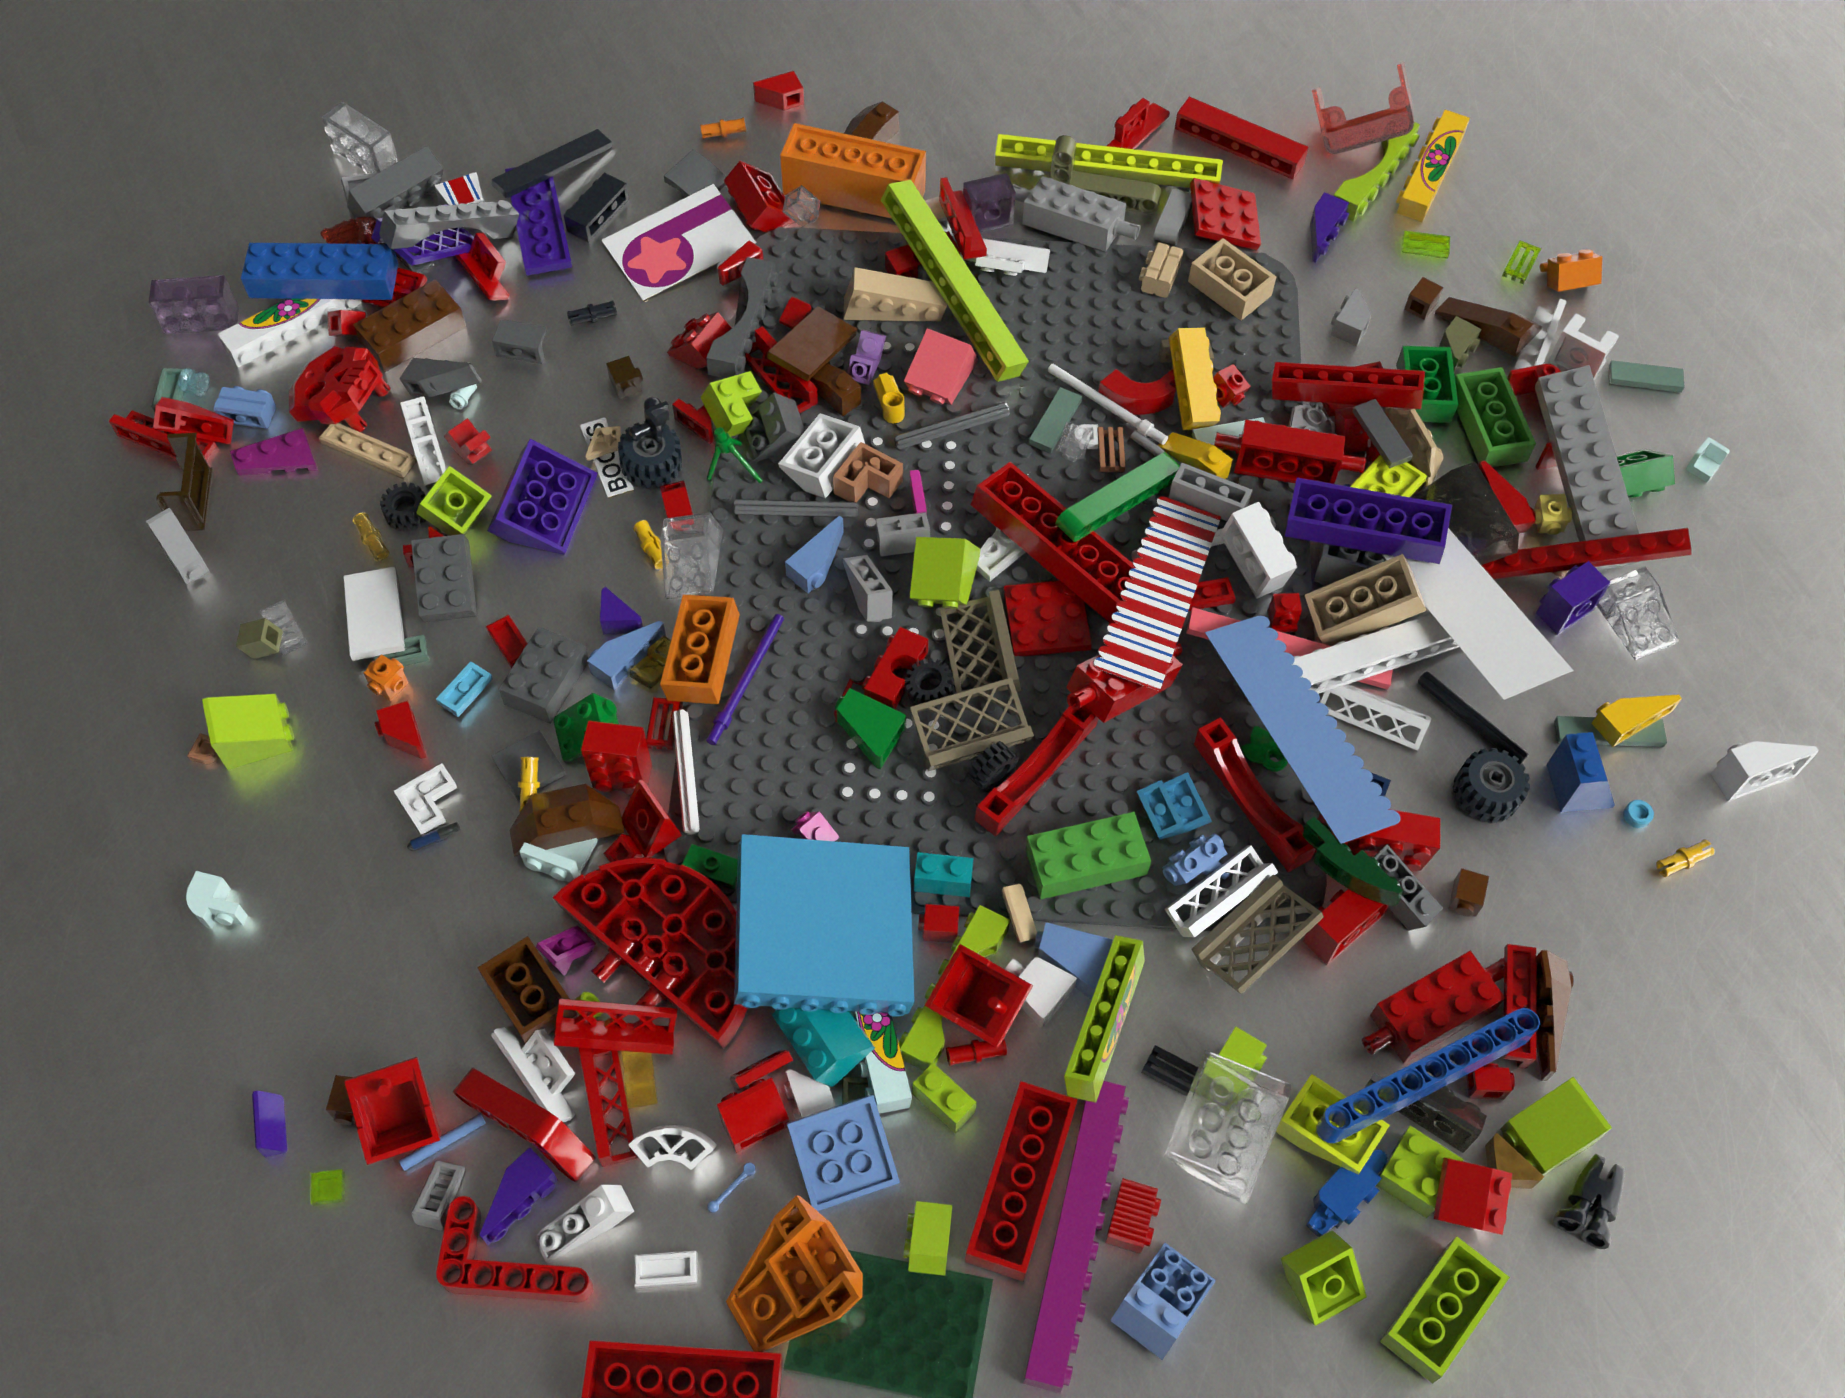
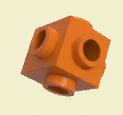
M381 654L368 665L364 672L368 681L367 687L374 694L381 695L391 702L408 684L403 671L404 666L395 658L390 660Z

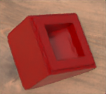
M792 296L780 317L779 323L793 329L812 312L811 305Z
M621 834L603 853L609 862L629 858H644L631 836Z

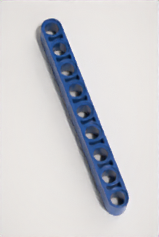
M1527 1008L1518 1009L1336 1102L1325 1110L1316 1126L1318 1136L1327 1143H1337L1525 1045L1539 1028L1540 1020L1537 1014ZM1379 1096L1383 1097L1387 1102L1381 1100ZM1354 1108L1360 1110L1363 1114L1357 1113ZM1330 1121L1335 1122L1339 1127L1333 1126Z

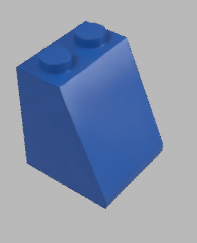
M1593 732L1566 734L1546 764L1560 813L1613 808L1615 804Z

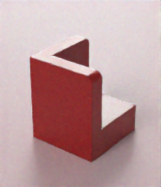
M350 310L327 312L329 336L336 337L344 335L357 336L353 324L366 318V312Z

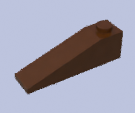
M883 101L868 106L850 121L844 134L887 142L899 132V111Z
M1448 297L1435 311L1436 315L1449 322H1452L1457 316L1480 328L1481 332L1478 338L1513 357H1516L1542 330L1541 325L1522 315Z
M1541 950L1536 956V1014L1540 1020L1539 1028L1536 1031V1049L1541 1081H1548L1557 1070L1570 994L1574 984L1573 974L1568 969L1567 961L1548 950Z

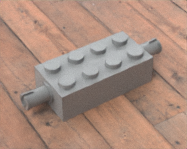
M1042 176L1032 190L1013 184L1009 192V199L1024 203L1022 224L1105 252L1117 234L1136 240L1140 232V225L1124 221L1126 203L1056 181L1052 178Z

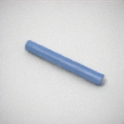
M480 1113L442 1135L440 1141L423 1146L400 1159L399 1163L403 1170L406 1171L485 1125L486 1122Z

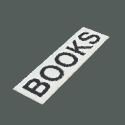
M605 417L580 425L588 447L595 428L609 427ZM618 451L593 459L607 497L634 490L632 483L622 473Z

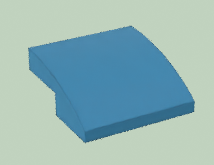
M1188 772L1165 783L1160 780L1137 791L1159 839L1176 836L1212 822Z

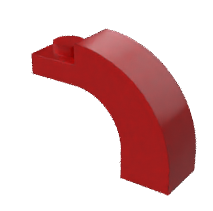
M1115 369L1100 381L1098 392L1132 414H1153L1173 404L1175 393H1177L1174 370H1170L1155 382L1140 383L1129 379L1119 370Z

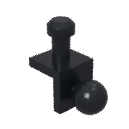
M649 397L644 402L645 424L639 427H630L629 436L633 441L637 442L641 440L642 436L651 433L656 442L659 443L662 442V432L665 424L670 420L669 404L667 401L661 403L656 397Z

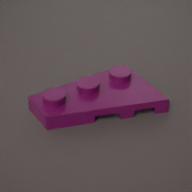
M303 428L230 451L239 476L269 474L272 470H285V472H295V469L308 468L309 471L318 470Z

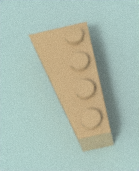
M855 267L844 297L843 320L941 321L947 303L932 281Z

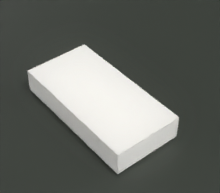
M696 1251L634 1255L635 1289L697 1284Z

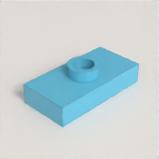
M470 661L436 698L438 705L459 717L493 680L492 675Z

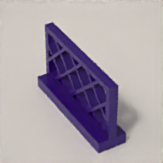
M383 218L377 219L372 234V239L377 244L385 242L379 235ZM457 227L437 232L439 234L435 233L427 237V239L437 241L438 243L423 239L417 243L421 247L414 245L413 247L394 250L413 266L468 253L474 236L465 228ZM442 234L447 235V236H450V237H453V238H455V239H452V238H449V237H446V236H442ZM442 243L447 244V245H450V246H453V247H448V246L442 245ZM425 247L430 248V249H433V250H436V251H431V250L425 249ZM410 252L416 253V254H419V255L413 256Z

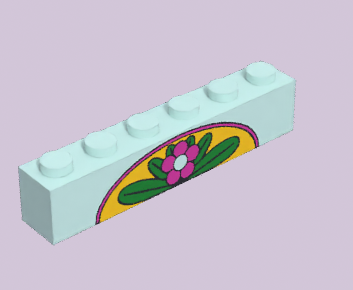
M850 1011L875 1047L874 1050L859 1062L860 1075L862 1078L867 1077L868 1080L865 1095H874L879 1114L910 1108L912 1095L892 1016L888 1013L864 1015L858 1011Z

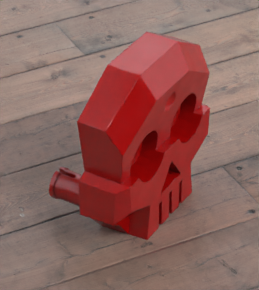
M334 346L309 362L289 389V413L297 422L319 420L322 424H337L345 420L352 429L362 432L365 430L364 427H367V423L358 412L373 390L378 397H383L389 393L390 386L382 378L383 374L379 369L378 361L367 348L345 347L343 349Z

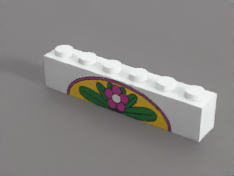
M285 299L218 333V336L226 352L237 367H240L327 322V312L350 310L364 302L359 299Z

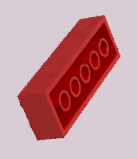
M1020 1081L966 1251V1263L1024 1282L1078 1099Z
M589 1341L581 1398H780L783 1359L781 1353Z

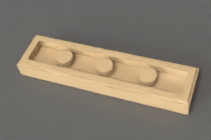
M340 423L330 424L319 437L321 444L403 479L417 462L415 455Z

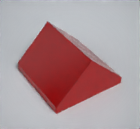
M639 780L621 818L623 826L643 856L651 858L681 837L682 834L643 780Z

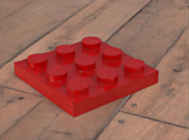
M1193 178L1190 183L1195 235L1217 241L1224 238L1233 245L1258 250L1261 246L1255 193Z
M1061 581L1006 585L1003 587L1014 656L1091 650L1092 644L1084 601Z

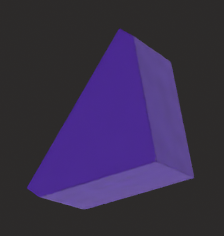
M607 587L601 590L600 623L603 634H627L643 627L640 615Z

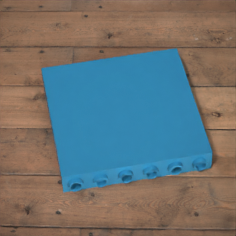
M742 834L738 846L734 1004H741L746 1008L772 1006V1008L777 1010H784L789 1007L801 1008L809 1012L825 1009L831 1010L834 1013L858 1011L864 1015L888 1013L894 1017L909 1014L914 1004L909 847Z

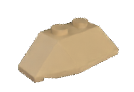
M1386 408L1384 410L1385 414L1413 454L1411 461L1407 463L1427 475L1426 481L1417 489L1420 498L1424 499L1427 497L1443 461V453L1436 446L1431 431L1426 428L1415 409Z

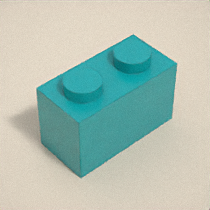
M917 852L914 892L970 897L974 858Z

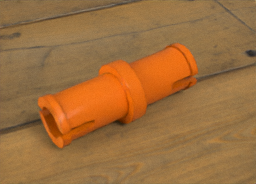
M744 117L728 121L721 119L717 123L700 125L703 139L716 136L727 137L728 134L746 132Z

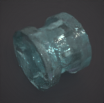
M185 368L178 380V386L181 391H192L197 396H203L210 384L207 373H196L191 368Z

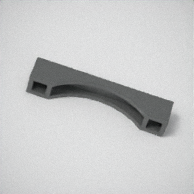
M508 200L384 211L379 235L390 249L413 247L432 234L457 227L478 229L487 233L493 239L509 238L514 235L519 213Z
M747 257L741 272L742 291L748 302L746 311L734 328L713 341L707 356L708 375L728 378L738 375L739 371L744 370L746 353L750 354L752 338L753 336L755 337V330L759 328V320L764 319L765 305L770 303L772 287H776L778 282L775 262Z

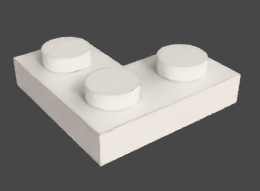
M441 763L394 790V793L422 836L446 823L444 816L434 801L455 790L457 786Z

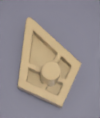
M620 426L595 428L585 456L587 461L618 451V442H620L621 436Z

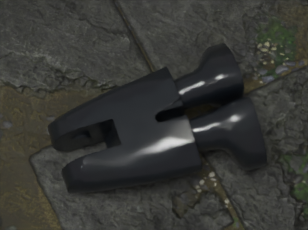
M1594 1154L1579 1175L1568 1197V1201L1573 1207L1556 1212L1553 1223L1560 1230L1572 1234L1579 1233L1584 1229L1582 1239L1586 1244L1597 1249H1607L1612 1240L1607 1222H1612L1616 1219L1624 1181V1168L1615 1164L1609 1171L1606 1180H1603L1599 1176L1603 1169L1605 1158ZM1589 1214L1592 1216V1218L1585 1227V1224L1587 1222V1216Z

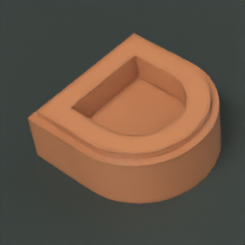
M202 733L198 735L187 755L190 760L202 764H211L219 759V756L211 746L209 736Z

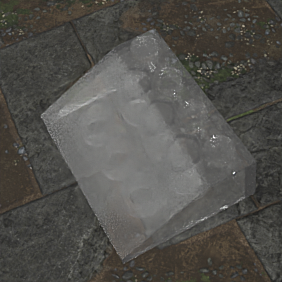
M1205 1050L1164 1157L1216 1192L1247 1204L1289 1100L1292 1084Z

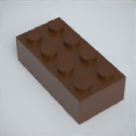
M435 279L358 321L353 326L360 344L370 351L378 361L380 368L387 372L466 327L461 307Z

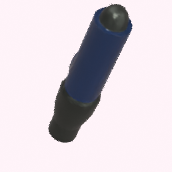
M458 822L441 826L434 831L410 840L407 848L417 850L433 842H441L459 831L460 826Z

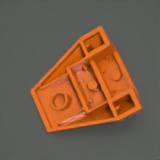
M796 1195L773 1218L727 1298L726 1303L753 1351L764 1352L840 1319L862 1298L863 1273L832 1223L801 1196Z

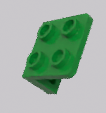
M592 693L554 717V727L563 761L570 763L582 756L581 748L588 721L619 724L616 715L617 708L613 701Z

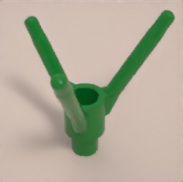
M722 427L716 428L714 433L717 444L715 445V452L709 467L707 480L710 481L712 479L720 453H732L757 482L762 483L761 477L734 447V445L741 446L742 442L731 438Z

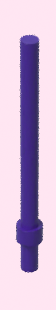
M774 615L722 712L717 713L713 721L714 726L706 739L710 745H716L723 730L728 729L735 708L784 621L782 615Z

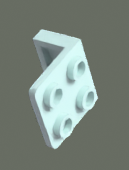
M594 838L548 850L524 842L520 855L527 868L546 873L560 881L571 882L580 876L598 839Z

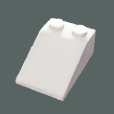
M1753 741L1743 745L1740 742L1727 749L1728 754L1717 762L1718 766L1711 773V776L1726 799L1730 801L1797 776L1819 750L1816 746Z

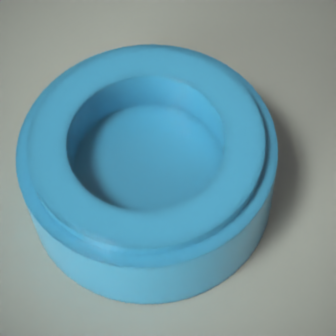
M1633 800L1624 809L1623 816L1625 821L1632 827L1644 828L1652 821L1654 811L1647 802Z

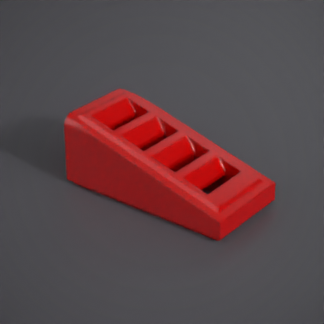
M747 241L718 266L719 283L724 286L740 278L747 257L763 260L762 249L753 242Z

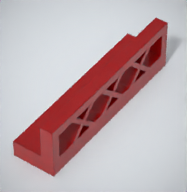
M940 178L939 202L963 259L986 256V245L962 190L953 191L948 178Z
M763 326L756 329V342L752 343L750 354L759 349L763 353L762 359L753 358L750 354L746 353V362L773 393L784 397L787 396L789 399L791 397L802 398L804 402L797 406L799 414L818 404L817 388L810 380L808 382L767 358L768 351L777 342ZM764 366L775 367L777 369L776 374L765 373L763 371ZM778 381L788 382L790 384L789 390L779 389L777 387Z
M132 410L126 418L114 414L109 420L118 437L176 459V453L167 439L168 434L176 433H168L166 431L163 433L153 429L154 418ZM138 420L140 422H143V425L134 421ZM196 438L198 446H205L202 453L207 460L217 445L214 441Z
M1507 944L1504 947V996L1506 997L1504 1000V1016L1521 1008H1527L1536 1013L1535 947ZM1536 1032L1525 1045L1503 1055V1059L1516 1060L1517 1068H1528L1536 1060Z
M559 999L555 1022L554 1046L672 1055L677 1008ZM564 1010H576L581 1014L575 1019L563 1018ZM600 1012L607 1013L610 1018L605 1021H599L593 1016ZM628 1015H636L640 1020L635 1023H626L623 1018ZM658 1017L669 1018L668 1026L655 1025L652 1021Z
M579 1048L597 1154L602 1167L637 1159L638 1156L630 1147V1152L614 1156L611 1149L618 1136L628 1141V1144L634 1140L618 1051ZM612 1054L613 1064L607 1072L596 1066V1057ZM614 1070H615L616 1078H614L613 1076H611L612 1073L614 1072ZM598 1074H600L601 1076H603V1078L601 1079L600 1082H599ZM608 1080L618 1085V1091L612 1100L606 1098L601 1093V1089ZM619 1098L621 1101V1106L616 1104ZM603 1101L608 1104L605 1110ZM612 1108L622 1112L624 1117L617 1129L606 1121V1117ZM624 1127L626 1128L627 1135L621 1132ZM608 1130L613 1132L611 1137H609Z

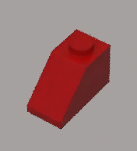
M408 700L376 710L379 721L374 723L379 737L384 736L389 746L420 759L426 758L416 719Z

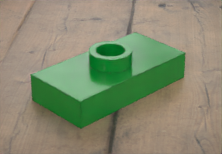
M691 844L682 865L701 873L715 884L733 890L737 883L738 859Z

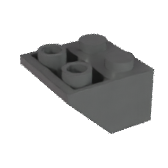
M777 393L771 394L751 413L753 420L745 429L754 460L756 461L786 455L805 432L796 402Z

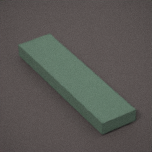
M1557 716L1554 720L1558 744L1561 743L1566 734L1593 732L1597 745H1610L1591 724L1595 717ZM1659 719L1616 746L1664 747L1667 744L1663 719Z

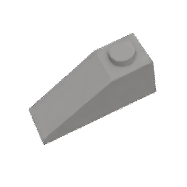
M170 508L146 521L170 563L186 584L199 579L202 575L209 572L199 552Z
M868 555L843 558V564L856 603L866 621L880 622L883 619L892 618L893 591Z

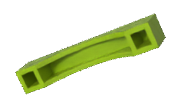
M1395 114L1386 126L1381 142L1383 148L1382 161L1368 173L1357 178L1345 180L1338 188L1334 196L1349 202L1346 211L1349 213L1348 220L1354 222L1359 214H1364L1368 207V202L1374 201L1379 187L1383 188L1386 185L1389 174H1394L1399 166V161L1405 160L1410 146L1414 147L1420 137L1417 134L1420 124Z
M979 905L976 913L970 912L964 924V927L967 929L963 936L958 935L951 951L954 954L959 944L985 958L996 954L1009 931L1010 919ZM944 959L938 971L939 975L943 974L950 960ZM934 983L930 984L925 994L927 1000L936 986ZM924 1005L923 1008L918 1007L911 1020V1023L914 1025L910 1032L905 1031L899 1040L903 1061L922 1071H925L932 1063L937 1064L945 1045L942 1016Z

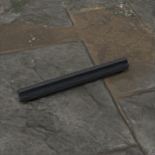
M1426 671L1420 676L1418 684L1501 752L1504 750L1509 752L1508 756L1517 757L1519 765L1527 759L1529 755L1527 751L1430 672Z

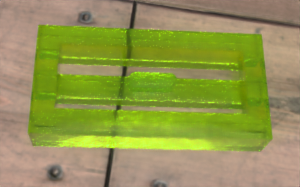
M1404 231L1402 253L1448 259L1450 254V236Z
M1520 240L1502 276L1507 277V275H1510L1513 281L1516 278L1520 279L1519 283L1524 285L1541 248ZM1521 248H1525L1526 250L1516 269H1511ZM1530 251H1533L1534 254L1523 274L1520 270Z

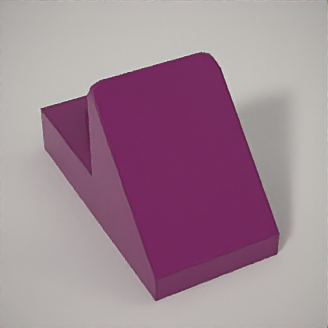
M576 925L538 942L536 948L565 976L572 961L592 952L596 943Z

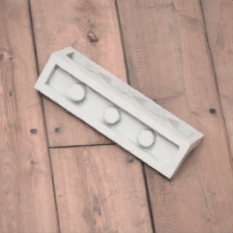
M1560 299L1555 311L1538 306L1532 321L1541 325L1542 330L1520 352L1514 370L1544 363L1566 305V300Z
M1349 684L1340 685L1335 689L1324 692L1320 703L1326 704L1330 693L1340 696L1344 703V707L1337 710L1328 707V715L1415 750L1419 749L1431 721V717ZM1346 699L1354 703L1348 705ZM1360 704L1367 708L1370 716L1358 720L1353 717L1350 708ZM1371 709L1380 713L1373 715ZM1347 710L1348 715L1341 712ZM1382 715L1390 716L1395 727L1383 730L1378 727L1375 718ZM1372 720L1373 725L1366 722ZM1397 720H1400L1405 723L1398 725ZM1412 725L1421 730L1416 741L1413 742L1404 738L1401 728ZM1397 730L1399 736L1396 735V734H1393V733H1391V732Z
M1248 845L1166 907L1165 911L1182 937H1196L1254 892L1270 876L1276 875L1278 871L1273 863L1263 864L1252 845ZM1247 855L1255 866L1248 873L1240 871L1241 860ZM1225 872L1233 874L1232 884L1227 889L1219 887L1221 875ZM1204 888L1212 890L1211 902L1207 905L1198 903L1200 891ZM1183 904L1191 906L1190 918L1185 922H1182L1175 911Z

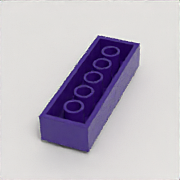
M1297 478L1285 536L1391 556L1403 554L1407 559L1440 564L1446 545L1452 505Z

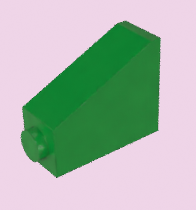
M849 688L846 695H841L835 705L837 722L873 765L881 770L906 729V715Z

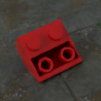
M719 312L710 315L706 313L699 319L692 318L684 325V332L677 335L671 341L672 346L667 353L669 356L696 369L706 367L707 356L713 341L726 334L732 327Z
M772 1077L767 1080H756L748 1086L749 1089L739 1094L737 1092L730 1093L721 1099V1103L717 1104L721 1123L736 1154L787 1128L786 1123L789 1122V1117Z

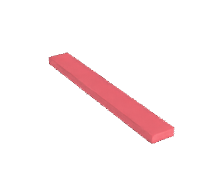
M1192 608L1186 633L1209 640L1205 632L1240 622V620ZM1277 631L1278 638L1276 640L1284 642L1286 645L1285 652L1293 656H1304L1316 649L1332 647ZM1393 669L1359 680L1358 682L1388 690L1391 686Z

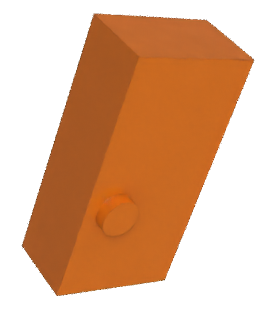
M683 594L660 683L668 701L719 704L740 616L734 598Z

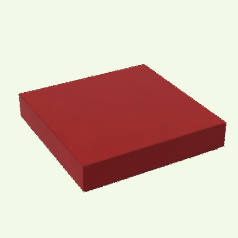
M778 1050L731 1075L729 1079L734 1088L741 1089L788 1064L793 1059L789 1051Z

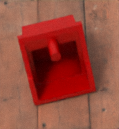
M959 944L925 1006L999 1048L1033 985Z
M417 1057L344 1081L367 1165L440 1141L441 1131Z

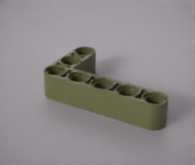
M1067 135L1057 138L1052 156L1050 178L1126 203L1125 211L1152 214L1158 210L1161 188L1157 184L1073 171L1076 141Z

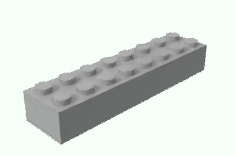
M1590 365L1539 377L1535 390L1567 502L1572 510V519L1578 540L1587 541L1639 534ZM1638 562L1599 566L1595 568L1600 572Z

